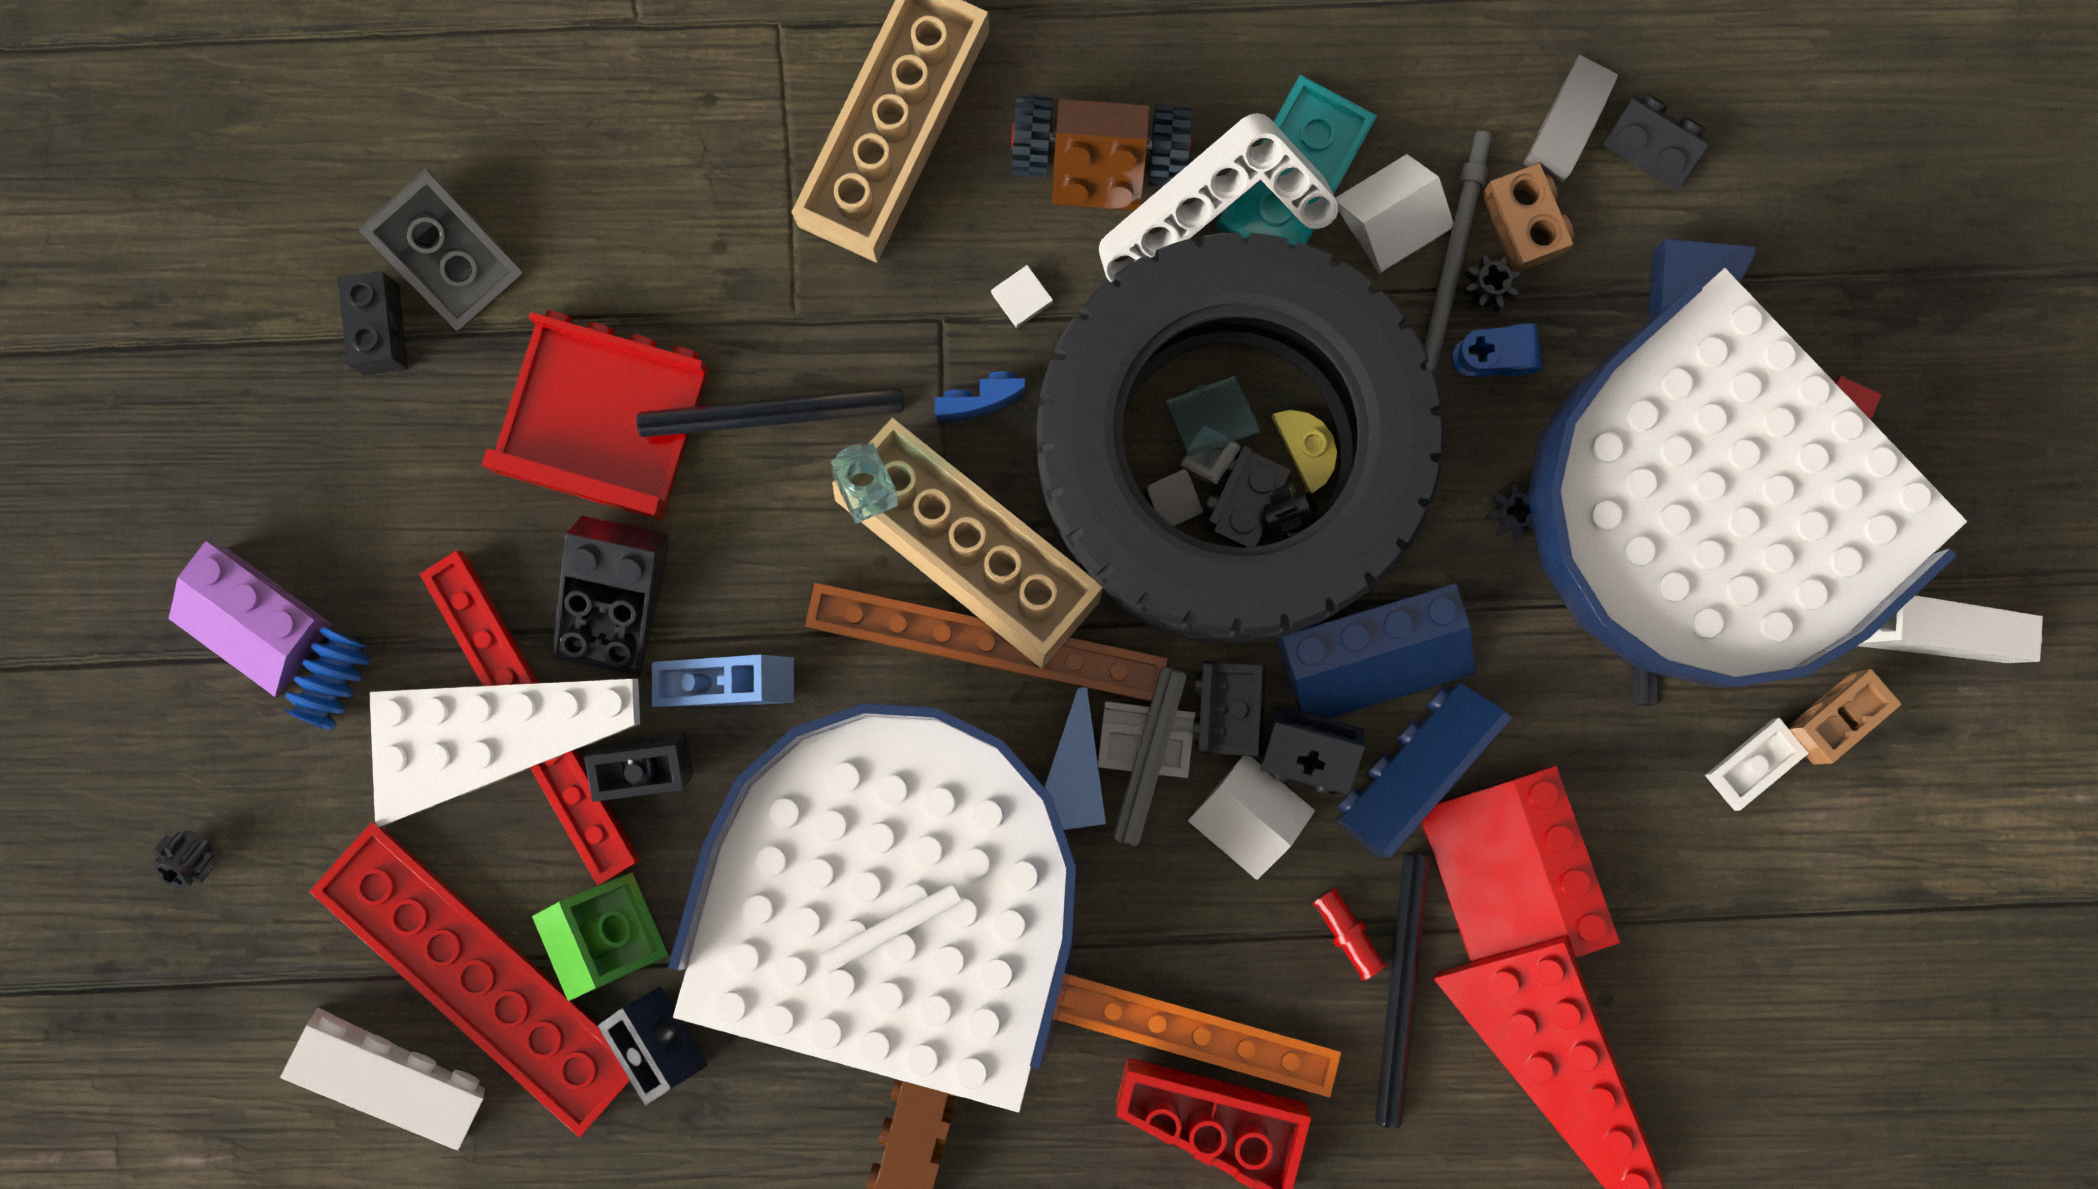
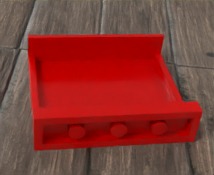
M547 310L545 316L530 312L529 319L535 324L498 443L495 450L486 449L481 465L496 474L663 521L690 433L641 437L637 431L636 416L637 413L643 411L698 406L709 373L707 366L703 361L699 360L700 354L677 346L674 347L673 352L656 348L658 344L656 341L636 334H632L630 340L614 336V329L594 322H589L588 328L571 324L573 318L552 310Z

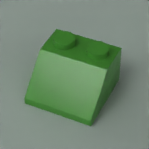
M633 872L559 901L532 916L568 1001L669 956Z

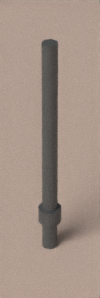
M1476 131L1469 162L1463 164L1459 183L1463 185L1424 343V350L1429 359L1425 365L1427 370L1434 372V375L1436 374L1480 189L1485 188L1489 168L1486 167L1493 134L1486 131Z

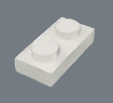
M1773 718L1705 776L1732 809L1740 811L1809 753L1780 718Z

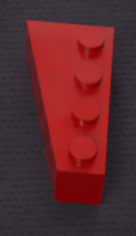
M1129 1057L1126 1060L1116 1100L1117 1117L1169 1145L1174 1144L1206 1165H1213L1234 1176L1236 1181L1251 1189L1253 1187L1256 1189H1293L1311 1121V1115L1306 1102Z

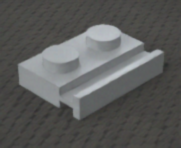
M1105 702L1098 768L1132 771L1150 707ZM1177 710L1159 775L1188 778L1195 712Z

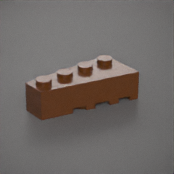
M895 1079L890 1099L897 1100L894 1117H885L878 1141L879 1145L886 1146L882 1163L873 1162L866 1189L934 1188L958 1098L957 1095Z

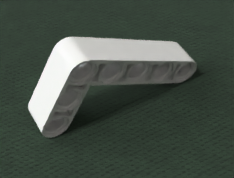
M1250 114L1241 119L1110 231L1100 242L1099 254L1106 277L1109 282L1115 280L1114 275L1137 259L1145 255L1154 257L1156 256L1155 252L1157 249L1190 239L1260 179L1308 228L1319 229L1331 224L1337 216L1338 203L1323 175L1278 126L1266 115ZM1267 138L1260 146H1251L1256 140ZM1225 168H1232L1226 175L1216 176L1219 171ZM1294 168L1289 174L1279 176L1285 169ZM1320 197L1318 201L1312 204H1307L1308 201L1312 198ZM1189 198H1197L1195 202L1189 205H1181ZM1155 227H1163L1157 233H1148L1151 229ZM1120 256H1129L1124 261L1115 262Z

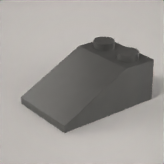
M428 167L365 221L359 230L456 331L461 329L523 273L466 207Z

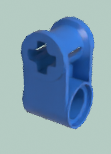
M1529 323L1472 331L1454 347L1451 354L1453 368L1458 374L1468 378L1497 375L1520 376L1539 372L1543 368L1538 327L1536 324ZM1473 347L1475 353H1482L1483 359L1479 361L1477 355H1470L1469 349Z

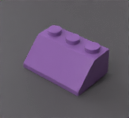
M208 541L204 542L178 576L169 614V620L274 697L280 696L303 665L302 662L307 660L314 651L311 648L312 643L319 644L323 639L324 635L319 632L320 628H331L333 625L233 551Z

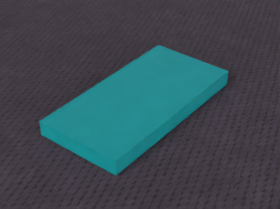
M1300 75L1275 118L1274 123L1323 175L1334 195L1377 115ZM1294 168L1285 169L1279 176L1289 174ZM1261 179L1224 209L1215 227L1224 233H1240L1241 238H1249L1250 233L1287 238V244L1294 246L1298 242L1307 244L1314 231L1313 228H1308L1302 224ZM1320 197L1312 198L1308 201L1307 204H1312L1318 201Z

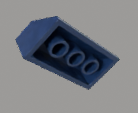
M1456 583L1284 635L1276 640L1297 709L1328 719L1475 674L1471 628Z
M1462 683L1453 685L1450 689L1443 685L1426 703L1430 712L1422 721L1418 723L1413 719L1397 736L1396 740L1401 745L1390 757L1383 753L1370 766L1366 773L1371 779L1360 791L1353 787L1350 794L1345 795L1341 799L1337 808L1342 812L1336 817L1335 821L1374 856L1390 858L1512 719L1506 711Z

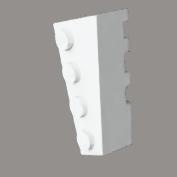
M318 1007L307 1023L280 1077L457 1151L482 1103L485 1088L478 1085L479 1079L460 1070L450 1072L436 1065V1061L426 1055L409 1052L383 1037L374 1035Z

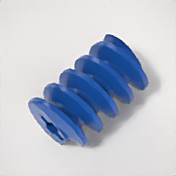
M321 627L319 632L329 641L327 644L312 643L311 648L320 656L319 661L304 660L302 662L312 674L310 677L295 676L294 681L303 691L302 693L287 692L285 697L295 707L293 710L283 709V711L321 729L335 730L337 723L328 713H344L345 706L336 697H352L354 690L345 680H361L362 674L353 664H369L371 658L362 650V647H370L338 631Z

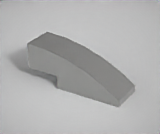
M1579 55L1547 114L1523 165L1530 167L1540 163L1545 175L1549 174L1553 180L1562 184L1571 174L1606 104L1618 74Z

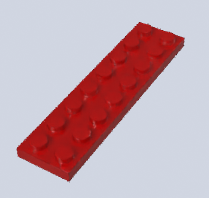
M375 822L369 824L309 891L579 1138L587 1132L631 1082L597 1025L600 1023L573 999L568 1001L564 991L387 830L379 827Z

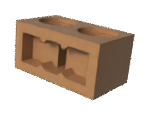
M1540 163L1492 180L1482 192V198L1512 271L1522 272L1562 257L1573 246L1574 231L1572 224L1565 214L1561 215L1555 201L1557 198L1555 183L1549 174H1544ZM1523 190L1527 192L1531 197L1532 204H1520L1515 199L1513 191ZM1530 230L1542 231L1547 236L1548 245L1540 246L1531 239Z
M1872 669L1850 672L1789 724L1787 728L1808 751L1809 754L1806 757L1813 765L1832 764L1902 704Z

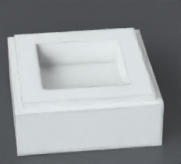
M1028 265L991 290L993 297L1017 329L1053 304L1052 298Z

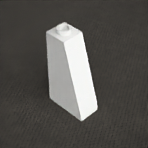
M1915 595L1872 637L1858 646L2002 663L2040 662L2043 616Z

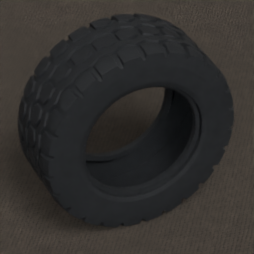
M1218 233L1202 236L1200 242L1186 239L1157 249L1155 252L1156 256L1149 257L1145 255L1114 275V281L1110 283L1105 282L1088 298L1080 308L1081 313L1071 320L1055 348V355L1048 365L1038 407L1037 449L1042 496L1054 531L1064 550L1072 558V562L1102 586L1103 596L1126 614L1134 615L1141 619L1142 623L1156 630L1171 635L1185 636V639L1204 643L1251 644L1280 638L1284 635L1308 629L1335 615L1357 600L1393 569L1402 558L1406 548L1414 541L1427 516L1428 504L1433 502L1441 472L1439 458L1443 456L1444 423L1443 418L1438 415L1437 411L1442 407L1439 388L1434 372L1427 370L1425 365L1429 359L1421 341L1413 328H1406L1403 323L1405 316L1382 290L1376 292L1371 288L1373 283L1371 280L1344 261L1337 264L1331 260V254L1301 242L1294 246L1287 244V238L1267 234L1250 233L1249 238H1241L1240 233ZM1214 345H1242L1272 353L1288 361L1305 374L1326 400L1332 412L1340 441V469L1333 496L1320 519L1301 533L1286 540L1259 547L1237 548L1215 545L1196 539L1180 531L1160 516L1147 502L1130 472L1123 444V420L1138 390L1163 365L1182 354L1199 348Z

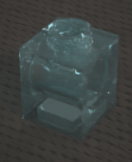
M874 443L864 447L861 445L849 446L840 451L836 459L830 461L833 478L855 524L898 506L897 491ZM859 473H868L874 477L872 483L867 486H856L850 482L852 477Z

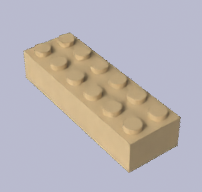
M895 0L792 210L799 228L878 263L990 32L987 11L963 0Z
M894 418L882 428L832 483L835 501L1041 669L1044 668L1100 602L1103 587Z

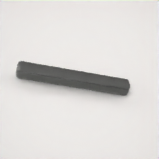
M1162 668L1160 670L1113 834V838L1117 842L1130 846H1137L1140 842L1186 681V674L1172 668Z

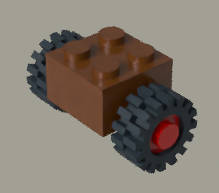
M1017 94L1012 129V176L1048 178L1050 146L1052 142V148H1055L1052 204L1136 210L1141 206L1146 155H1149V150H1151L1149 186L1163 187L1187 167L1191 145V107L1155 104L1151 141V136H1148L1149 105L1059 99L1057 127L1051 133L1053 97Z

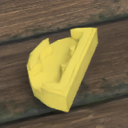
M1287 410L1272 415V419L1305 487L1314 494L1327 483L1335 469L1337 450L1333 435L1321 420L1307 412Z

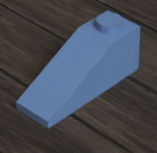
M748 655L652 662V707L794 703L793 657Z
M1087 687L1078 688L1045 784V789L1053 798L1063 830L1106 824Z

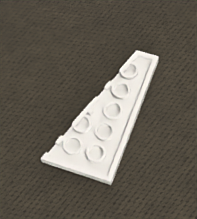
M638 679L370 692L375 823L379 827L387 826L457 796H462L540 763L560 757L585 745L595 743L640 725Z

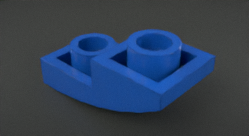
M1013 372L990 373L989 379H980V397H971V391L968 390L946 391L945 397H935L937 423L958 422L999 411L1025 396V378H1016V374Z

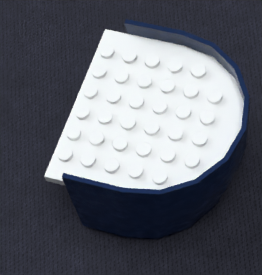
M1726 268L1720 271L1703 288L1697 282L1636 330L1569 391L1537 438L1527 497L1542 568L1577 624L1636 668L1715 688L1738 687L1806 677L1868 640L1957 556L1951 549L1937 553L1934 552L1967 522Z
M859 704L793 727L736 777L702 845L668 968L675 970L686 969L673 1018L1020 1112L1031 1067L1040 1069L1050 1052L1074 960L1077 870L1052 796L1003 740L938 708ZM951 884H954L957 888L962 902L829 973L825 969L820 959V954Z

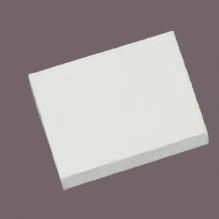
M1408 154L1335 198L1338 203L1339 213L1379 274L1451 231L1454 224L1439 177Z
M1241 756L1187 821L1252 877L1258 880L1293 845L1315 810L1281 781L1272 778L1267 772L1260 771L1261 764L1253 757Z

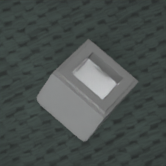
M1205 428L1180 465L1183 469H1187L1192 478L1198 481L1217 484L1241 447L1237 443Z
M1187 469L1145 487L1144 492L1150 505L1173 526L1201 515L1203 512Z

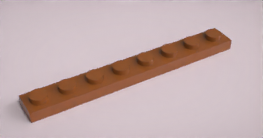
M814 583L805 627L808 629L1078 687H1087L1092 690L1148 702L1152 701L1160 670L1166 668L1168 658L1069 637L1044 668L1041 669L980 618Z

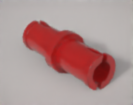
M1337 888L1330 890L1312 902V905L1316 907L1334 935L1332 942L1335 947H1342L1362 981L1369 979L1387 966L1364 933L1367 927L1363 921L1357 922L1338 893Z

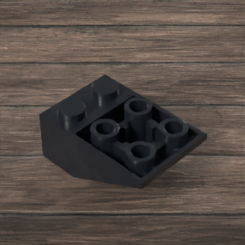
M583 515L565 533L552 657L637 676L641 674L664 578L669 534Z

